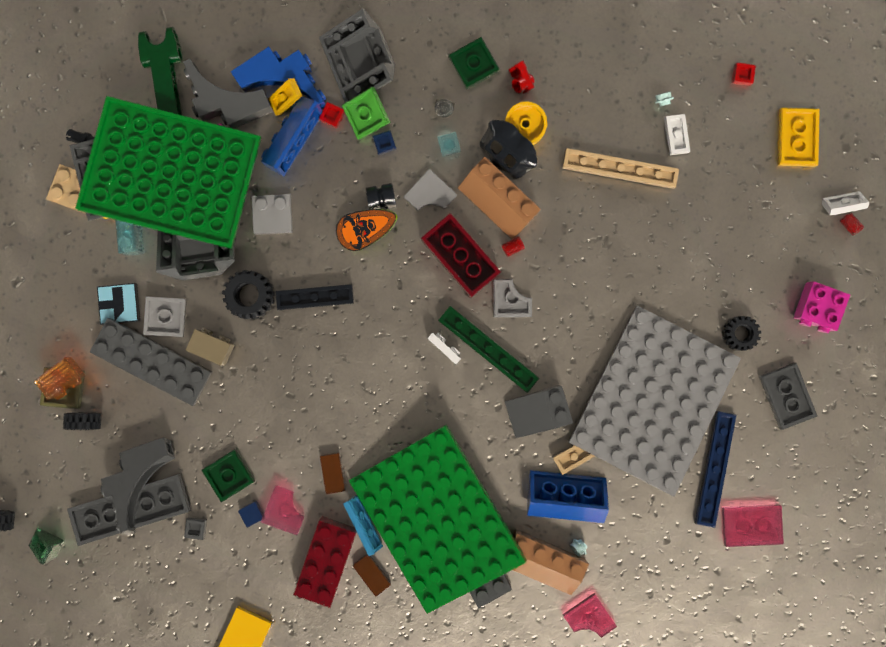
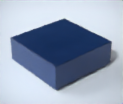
M390 130L372 136L378 155L396 150Z
M257 501L238 510L247 528L265 518Z

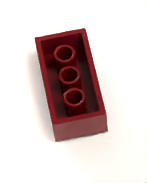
M451 213L421 237L423 244L470 298L501 273Z
M324 516L320 518L296 585L294 596L329 608L331 607L357 534L355 527Z

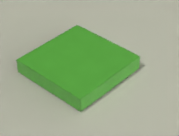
M370 87L342 104L358 140L391 123L375 87Z

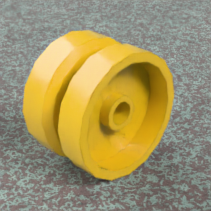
M529 101L520 102L512 106L505 118V121L513 124L520 134L527 138L533 146L541 140L547 128V116L544 110L537 104ZM523 122H527V125L529 126L523 127L522 124Z

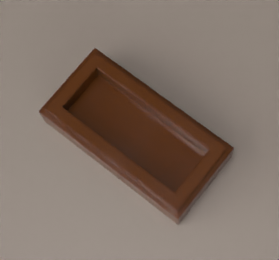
M340 452L321 455L320 461L326 494L344 492L346 489Z
M368 554L353 564L354 569L375 597L391 586V582Z

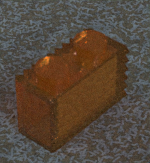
M65 357L37 378L34 383L39 387L46 399L58 400L67 394V389L78 386L82 382L81 379L85 377V374L72 357Z

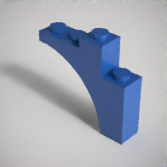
M267 47L231 71L244 92L262 86H282L288 79L295 78L302 94L318 102L321 109L325 107L324 100H326V97L320 89L317 91L313 86L316 82L310 75L312 70L309 65L312 63L306 54L302 55L299 50L282 60L276 50L272 52L270 47Z

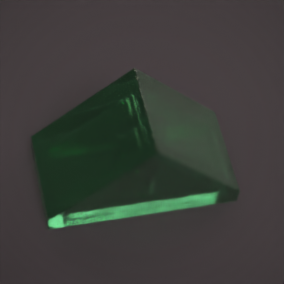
M37 528L28 546L39 563L46 564L57 558L65 540Z

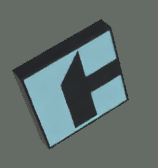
M137 283L97 287L100 325H104L107 318H111L119 323L140 321Z

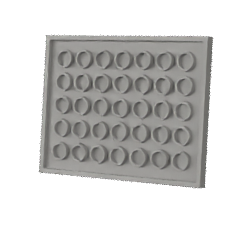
M636 306L568 442L674 497L741 358Z

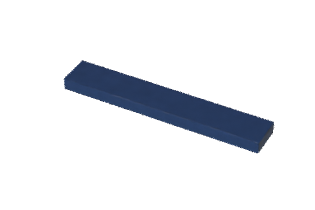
M716 411L695 524L716 527L736 414Z

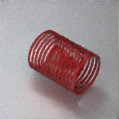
M851 212V214L845 215L840 220V223L853 236L859 233L864 226L857 218L853 217L854 214Z
M519 236L502 244L507 257L525 249Z

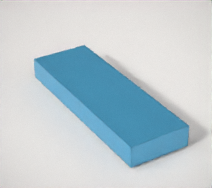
M357 495L353 496L343 505L368 556H371L380 550L383 545Z

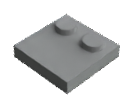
M290 194L252 196L253 234L293 233Z
M146 296L143 335L184 337L186 299Z

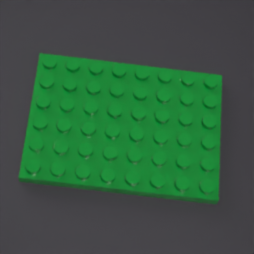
M106 96L75 209L232 249L258 154L261 136Z
M447 424L349 480L427 614L527 562V559Z

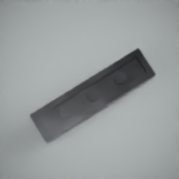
M352 284L275 291L278 311L354 304Z

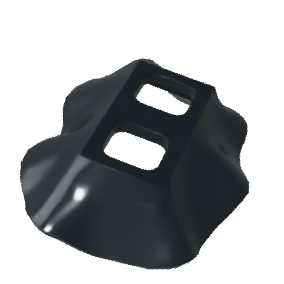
M492 120L488 123V129L480 141V147L487 151L490 162L495 167L508 172L513 179H519L537 166V156L533 144L522 136L513 124L500 120ZM494 141H497L503 147L499 154H496L490 147ZM508 154L512 155L517 161L513 167H510L504 161Z

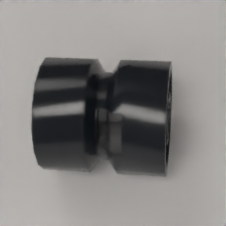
M392 183L383 184L381 188L377 186L366 188L369 209H382V207H385V209L397 208Z

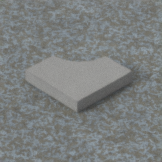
M429 169L407 192L404 198L417 210L427 205H437L445 209L457 197V194Z
M493 279L494 318L532 317V298L520 294L514 287L513 279Z

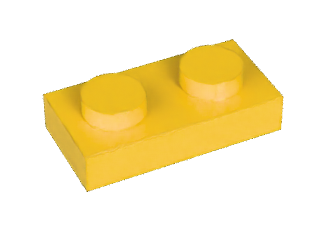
M295 78L288 79L268 98L276 116L282 115L302 97Z

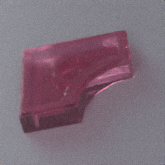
M275 485L261 523L298 535L304 516L299 514L294 508L292 500L294 492Z
M595 593L563 614L574 633L579 630H591L602 638L617 627Z

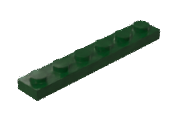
M451 306L438 320L526 393L540 379Z

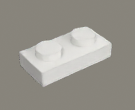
M685 114L666 116L664 121L669 155L689 153L690 145Z
M860 191L827 197L822 200V206L829 215L867 209L869 201Z
M432 333L428 337L455 364L461 360L459 357L461 353L455 347L451 346L449 348L444 344L446 339L439 333L436 335Z

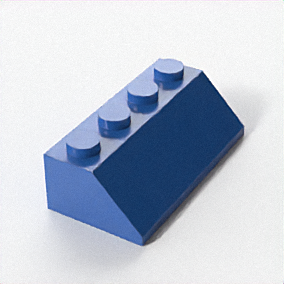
M303 96L292 105V112L289 117L286 116L283 119L282 128L279 133L276 132L274 134L269 149L266 148L261 156V162L283 177L315 128L322 113L318 102Z
M530 470L527 516L605 523L609 511L606 478L572 474L562 475L561 473Z

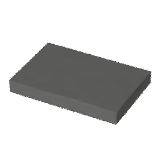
M791 363L759 376L780 430L817 417L797 363Z

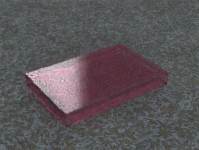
M781 505L722 507L725 547L784 544Z

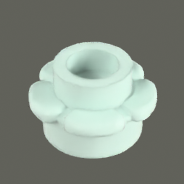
M671 92L656 95L655 103H659V106L671 104L670 100L674 99V97H672Z
M573 539V543L570 544L572 551L578 557H581L583 554L586 555L587 545L581 539Z

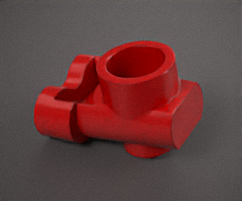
M524 60L508 69L511 76L514 77L512 88L517 94H525L535 88L534 77L528 73Z

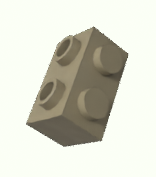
M204 327L201 330L194 329L185 351L220 366H226L235 344L230 343L231 339L223 335L216 337L212 335L213 331Z

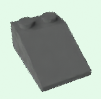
M561 385L504 401L515 438L556 429L573 423Z

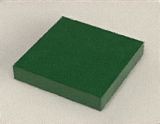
M482 37L448 55L466 89L500 71Z
M236 449L201 470L221 503L255 482Z

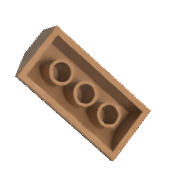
M486 157L471 170L458 187L510 239H514L541 210Z
M514 530L512 536L527 562L513 569V571L572 595L582 583L589 566L586 559L520 530Z

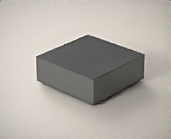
M186 518L184 538L204 540L207 520Z

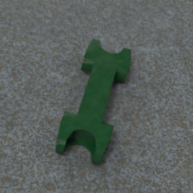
M173 27L166 28L165 39L158 45L152 44L146 31L139 32L138 50L143 68H151L157 109L182 115L174 64L182 63L183 56L175 29Z

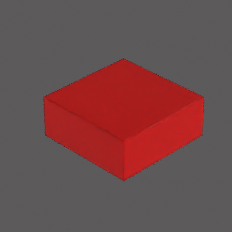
M737 62L734 67L732 83L747 86L753 85L756 65Z
M327 102L319 120L338 128L345 111Z

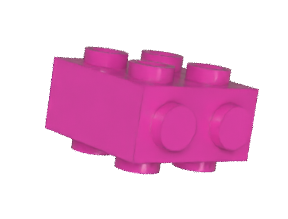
M815 281L807 282L793 318L799 320L801 325L818 327L817 330L829 334L830 331H838L850 294Z

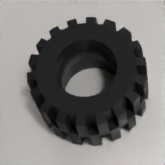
M242 270V272H236L234 277L230 276L228 283L225 282L224 286L226 289L222 290L225 298L222 299L223 303L227 304L225 307L231 311V314L243 319H258L260 316L266 315V311L271 310L272 307L270 306L275 301L273 300L275 292L272 290L274 287L269 282L270 280L255 271ZM247 284L255 285L259 293L257 301L252 306H244L240 301V291Z

